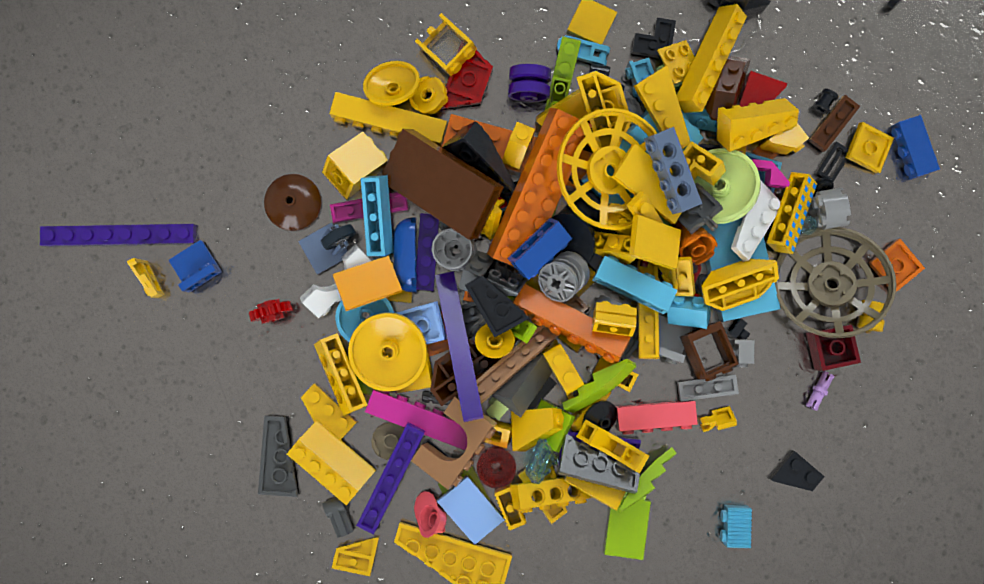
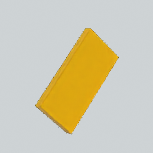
M632 144L613 173L612 178L635 196L640 191L646 193L657 213L670 224H675L681 213L672 214L668 208L666 196L660 188L657 172L654 171L651 156L637 144Z

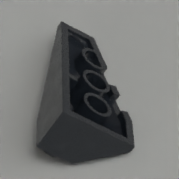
M476 121L463 127L443 145L442 148L504 186L501 192L502 196L508 197L513 194L516 186L489 135Z

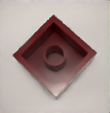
M852 324L843 325L844 333L854 331ZM830 327L819 331L835 333V328ZM811 332L806 333L814 370L825 371L861 363L855 336L828 338Z

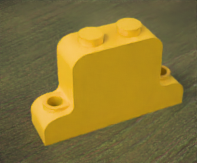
M554 340L541 354L544 355L552 373L569 400L574 398L573 392L582 387L584 383L562 345L557 340Z

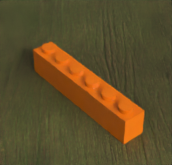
M526 284L513 301L532 319L534 324L549 328L555 335L561 334L565 336L569 342L584 346L590 353H598L603 356L604 360L610 363H618L629 345L631 337L592 331L593 318L562 302L551 300L544 293Z

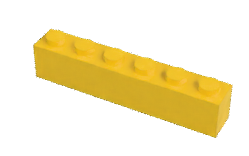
M738 4L719 7L677 93L680 108L684 113L703 112L747 18Z
M335 92L329 113L337 123H352L353 127L363 129V127L371 128L372 132L378 134L386 132L394 138L398 137L402 129H413L442 147L448 126L447 121L392 106L378 105L369 100Z

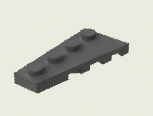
M264 416L258 494L298 497L293 460L287 455L291 447L286 417Z

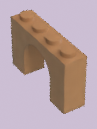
M459 396L453 398L444 414L464 429L467 435V448L464 454L458 458L447 457L427 442L421 445L411 460L448 490L460 484L463 479L461 475L465 470L468 471L474 464L472 459L476 454L479 455L485 448L483 443L487 438L491 439L496 432L494 427L497 424L485 413H483L484 418L464 422Z

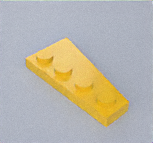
M666 65L633 87L659 132L674 127L683 149L691 142L669 67Z

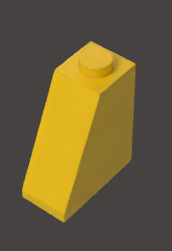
M543 408L526 410L521 418L511 411L512 451L526 452L562 430L564 422L562 409Z

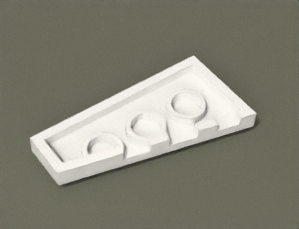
M761 180V189L757 202L746 215L741 217V226H738L731 249L743 261H748L780 208L781 201Z

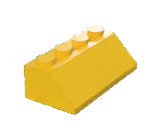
M318 420L298 439L287 453L291 459L345 505L352 500L376 471V469Z

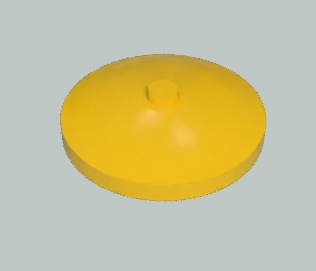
M396 313L376 314L364 320L353 332L348 347L349 362L356 376L367 386L380 391L400 390L412 384L423 371L427 360L426 340L420 328L409 318Z

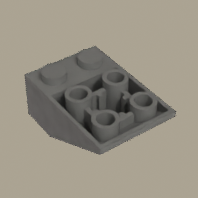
M478 251L464 268L458 288L468 292L465 284L484 275L506 296H517L528 279L523 277L514 266L496 260L487 253Z

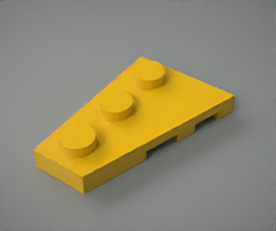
M316 383L301 397L314 423L318 420L340 440L357 423L349 414L343 416L339 404Z

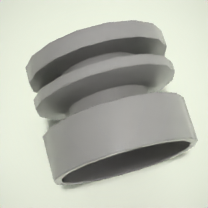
M452 228L441 231L436 235L432 243L433 258L439 265L450 271H463L477 253L474 240H468ZM458 248L460 250V254L456 253L455 255V253H453V249Z
M570 251L561 252L540 270L538 283L541 291L553 301L564 302L571 299L587 284L590 278V270L587 262L579 254Z

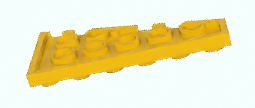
M403 522L399 523L394 543L411 555L419 558L428 567L436 570L452 584H504L512 559L511 554L477 544L474 545L473 543L440 533L434 534L429 538L423 537L419 527Z

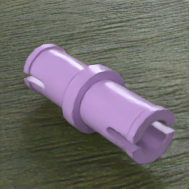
M822 371V375L817 384L813 386V392L806 403L807 407H812L811 409L815 411L818 410L823 397L827 396V390L835 377L833 374L828 375L829 372Z

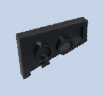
M484 275L465 284L466 289L494 337L530 318Z

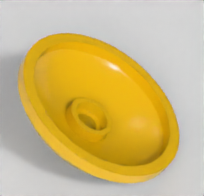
M385 62L373 68L366 75L363 82V90L366 97L375 104L382 106L398 105L410 99L417 92L420 85V76L417 69L407 62Z

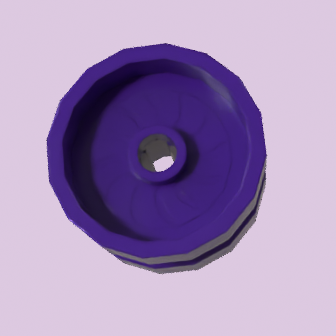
M518 64L510 67L509 80L513 83L509 84V98L522 102H541L550 99V86L547 85L551 81V69L549 67L538 64Z

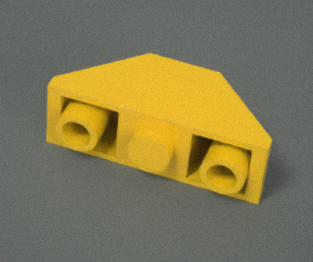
M594 231L595 254L602 257H616L619 259V263L630 264L636 259L629 256L631 236Z

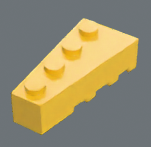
M785 98L764 101L763 104L749 103L748 106L744 107L735 105L730 109L718 108L717 141L729 152L797 126L799 109Z

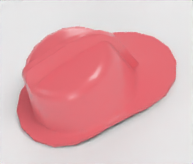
M426 491L420 493L415 501L414 512L421 535L429 538L434 534L444 533L447 521L445 511L438 507L432 493Z

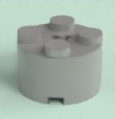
M842 187L816 192L815 197L812 198V208L816 209L817 216H815L817 228L821 227L823 230L850 224V220L847 221V216L851 215L850 204L847 194H842L841 192L844 190Z

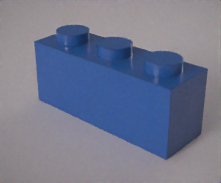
M921 115L900 121L891 126V134L897 142L898 154L904 162V171L908 175L909 180L940 170Z
M550 218L507 259L523 277L529 280L535 277L545 264L551 262L560 250L565 249L572 238L559 221Z

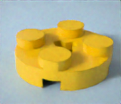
M424 76L420 78L417 92L409 99L410 104L419 113L430 116L438 112L448 102L446 86L436 77ZM427 92L432 93L429 99H425Z

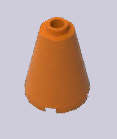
M678 220L675 224H672L674 228L681 230L679 257H692V263L700 265L714 255L715 246L717 247L718 244L716 239L706 229L700 227L691 234Z

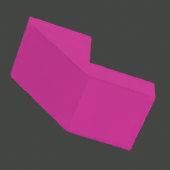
M752 159L758 171L765 172L764 184L767 187L783 189L790 186V182L773 161Z

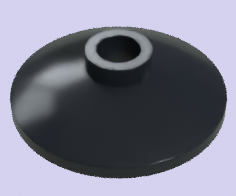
M609 401L596 402L586 411L583 423L585 420H588L609 431L616 421V407Z

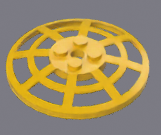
M617 108L597 110L579 119L566 133L557 156L558 182L567 204L582 220L592 226L606 230L628 229L632 227L633 223L632 220L622 224H607L608 213L628 209L627 204L635 197L634 195L631 198L626 188L607 173V166H612L615 172L626 154L623 149L617 147L619 138L624 139L630 145L635 143L646 151L645 142L639 144L632 136L621 131L624 120H629L639 126L648 137L657 133L642 117L630 111ZM601 116L617 117L613 129L606 128L592 132L587 122ZM581 126L585 138L577 146L573 157L564 154L569 138ZM612 135L610 145L600 148L595 140L598 136ZM588 143L593 154L588 161L581 160L579 155ZM562 162L571 165L572 180L576 190L570 195L566 191L563 181ZM577 167L587 170L588 181L582 186L578 180ZM594 188L601 193L600 204L591 200L586 195V192ZM619 194L624 204L609 207V195ZM581 197L589 206L599 210V222L584 215L575 206L574 202Z

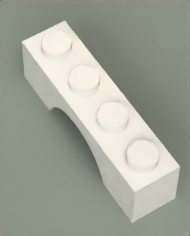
M356 244L341 257L344 263V270L372 261ZM336 283L328 287L313 284L300 297V300L315 316L320 318L331 310V306L335 302L341 301V297Z

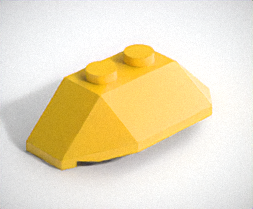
M598 71L576 77L587 114L608 108L629 111L621 82ZM601 116L589 120L592 125V131L606 128L613 129L617 117ZM625 119L621 131L627 132L631 121ZM612 135L598 136L595 140L599 147L603 148L610 145ZM619 138L617 147H620L622 138Z
M764 259L742 260L711 271L702 284L704 303L725 311L760 298L770 288L772 283L779 279L777 261Z

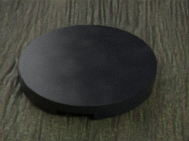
M559 213L553 216L552 219L559 221L572 238L568 242L567 247L560 250L554 258L561 252L570 251L582 256L588 264L596 252L595 233L591 225L575 213Z

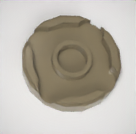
M385 422L378 426L371 440L372 448L376 455L389 460L405 427L392 422Z

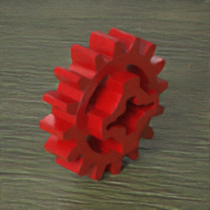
M280 299L269 300L257 304V309L250 311L249 317L251 322L261 320V323L264 324L285 318L284 314L293 309L290 301L280 302Z

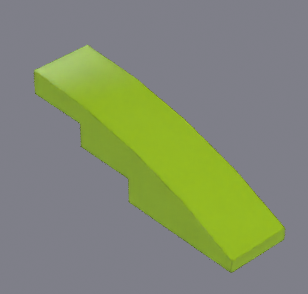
M625 359L592 373L594 381L578 388L579 396L562 402L564 410L575 413L604 397L636 368V363Z
M673 447L657 458L641 474L637 493L627 492L618 508L619 513L655 489L651 482L666 471L663 464L677 454Z

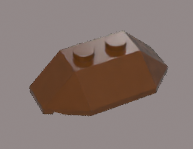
M735 56L727 58L704 107L711 120L717 121L718 108L730 109L732 106L737 105L751 59Z
M468 339L477 380L501 358H489L482 355L476 348L475 340ZM450 351L435 361L430 391L441 406L458 395Z

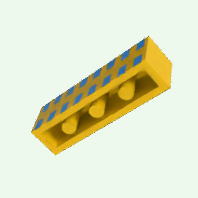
M791 172L788 180L790 186L785 188L780 208L777 211L767 240V244L774 251L787 254L794 253L817 186L816 181L810 174Z

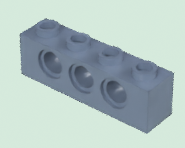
M674 127L644 138L646 150L651 156L653 169L657 172L660 188L664 191L667 206L672 214L681 213L702 204Z

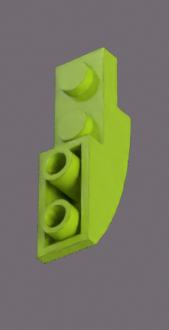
M562 36L550 86V99L547 100L545 110L568 96L581 40Z

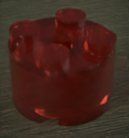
M490 446L480 454L477 461V473L481 482L491 488L504 487L512 482L516 474V462L508 449ZM500 463L501 469L494 471L492 464Z

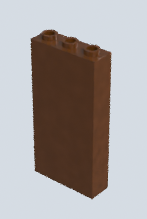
M402 129L398 134L394 149L390 152L387 165L382 170V175H388V186L468 240L478 239L504 186L417 131Z

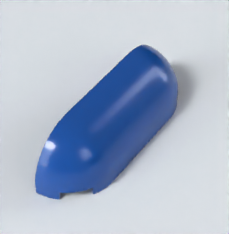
M416 217L406 218L399 222L393 234V268L402 290L407 292H417Z

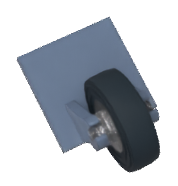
M331 222L298 242L318 275L343 261L341 257L348 251V240L356 232L351 224L339 227L338 224L333 225Z

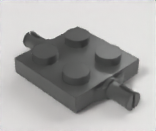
M697 182L695 185L702 204L682 212L678 218V221L691 234L705 224L711 231H715L714 227L717 229L718 224L712 218L723 210L722 205Z

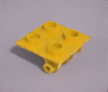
M687 40L657 50L664 66L668 65L673 84L684 81L695 58Z

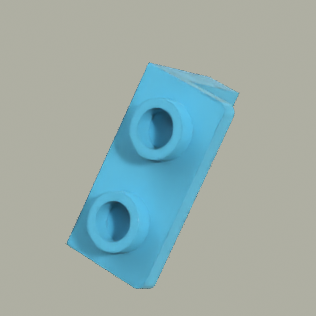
M649 57L633 62V60L629 61L625 69L628 80L631 79L633 86L654 73ZM632 86L631 89L633 96L637 97L638 101L640 102L641 99L635 91L634 87Z

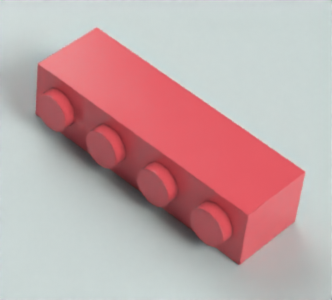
M693 400L615 406L617 430L622 431V434H633L634 430H642V433L653 432V428H661V431L673 430V427L680 426V429H692V425H698L696 402Z

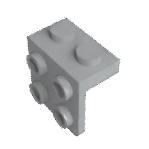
M659 315V356L666 358L665 362L677 365V362H684L686 355L682 354L684 346L680 336L689 333L690 327L668 324V318Z

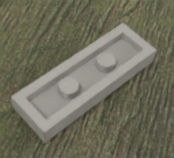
M735 374L718 376L707 382L705 379L677 382L679 400L681 402L739 394Z

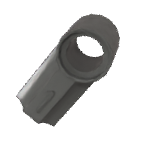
M337 497L323 502L324 512L327 518H330L337 538L352 533L354 529L347 514V505Z

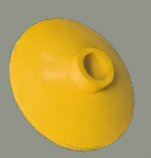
M486 324L475 335L477 350L489 358L504 357L514 347L515 338L510 329L494 337Z

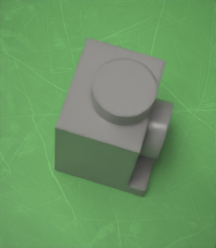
M730 340V344H734L732 349L739 363L736 367H748V364H754L755 340Z

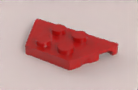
M463 42L460 44L458 53L465 46ZM477 50L472 58L467 59L462 64L461 69L451 77L449 76L446 84L448 102L441 109L481 104L493 66Z

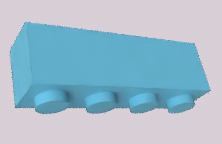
M388 175L361 178L367 256H386L393 253Z
M604 256L592 281L662 314L669 311L677 293V289H674L672 284L665 281H657L655 276L649 273L643 274L638 272L637 268L630 264L624 265L619 263V259L613 256Z

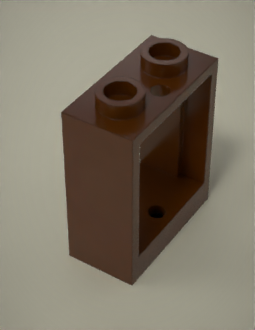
M721 321L709 323L707 329L698 328L680 336L697 380L705 379L706 382L717 378L716 374L733 371L732 367L739 364ZM712 333L724 362L705 371L693 341Z

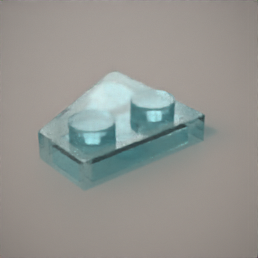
M538 439L536 446L533 448L530 461L526 465L525 473L534 484H540L544 477L551 472L550 467L552 465L557 466L559 463L546 439Z

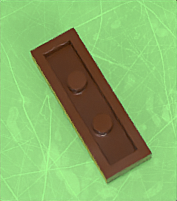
M847 95L842 96L808 141L822 152H825L860 108V105Z

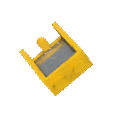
M441 13L439 17L442 23L438 28L434 29L430 26L427 29L429 37L423 43L418 38L415 42L421 50L451 77L461 69L462 64L467 59L473 57L477 48L472 40Z

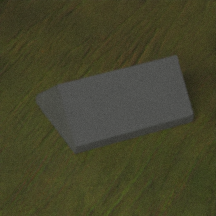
M538 354L491 395L520 418L552 374V370L544 355Z

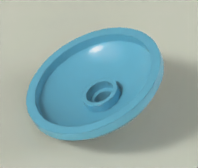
M387 298L349 311L345 310L341 300L335 315L336 325L340 334L350 342L355 329L367 319L362 315L364 312H368L369 317L380 313H394L393 307Z

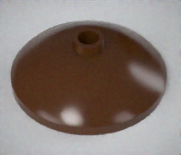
M287 174L277 178L268 187L264 197V208L270 221L287 231H299L309 227L319 216L322 207V198L317 186L310 179L299 174ZM292 197L293 202L288 204L287 199Z

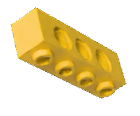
M338 333L316 342L314 347L343 416L368 406Z
M565 477L510 485L513 509L521 510V513L532 512V508L539 507V510L550 509L553 504H557V507L569 506L571 501H575V504L586 503V499L593 497L563 481ZM569 486L572 487L571 495L568 493ZM552 488L555 492L553 498H551L550 491ZM534 491L537 495L535 501L532 500V493Z

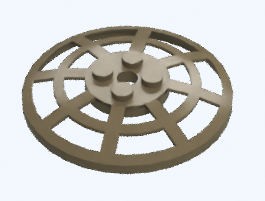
M842 227L826 230L815 228L800 234L796 246L806 239L822 236L823 247L813 249L803 256L796 250H794L793 254L780 253L777 259L778 275L787 255L797 262L791 272L790 283L779 282V279L775 282L776 295L780 307L796 325L808 332L828 338L853 337L875 327L892 306L896 293V276L893 266L882 248L862 233ZM830 235L847 237L862 245L853 253L844 248L831 246ZM868 250H871L879 259L886 276L873 277L870 267L862 259ZM832 253L841 254L850 259L845 265L832 261ZM819 254L824 256V263L816 267L807 262L813 256ZM858 264L864 271L867 279L857 280L851 269ZM800 267L810 274L807 283H796ZM827 281H835L837 288L828 287ZM888 284L887 299L879 313L869 307L874 297L875 286ZM868 287L864 303L853 297L857 288ZM780 290H791L795 302L803 310L797 317L791 314L784 304ZM797 291H809L813 300L806 306L800 299ZM847 303L858 309L849 315L840 316L839 307ZM819 305L830 307L832 317L822 316L815 313L814 310ZM862 313L873 318L864 327L844 333L842 322L853 320ZM808 316H811L819 321L833 323L835 333L819 331L802 322Z

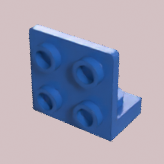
M202 240L197 241L169 259L170 264L182 281L178 286L183 292L190 293L222 272Z

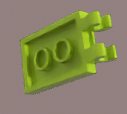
M646 496L621 513L618 512V509L609 508L604 555L643 560L651 505L650 500H645Z

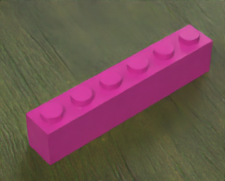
M373 390L365 410L366 413L402 427H406L409 422L425 430L424 435L466 450L467 435L464 429L450 417L445 416L444 411L433 408V411L426 408V404L415 401V404L408 402L407 397L397 394V397L389 394L390 391Z

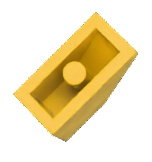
M516 122L502 159L504 164L520 170L534 136V128Z
M797 123V126L775 134L759 147L762 150L787 155L791 151L796 153L805 147L803 143L809 137Z

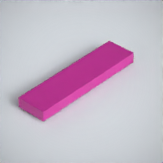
M398 192L389 194L390 213L409 210L407 198ZM362 199L330 204L333 224L364 219Z

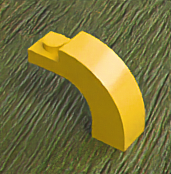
M588 420L584 421L576 436L639 474L649 458L648 454Z

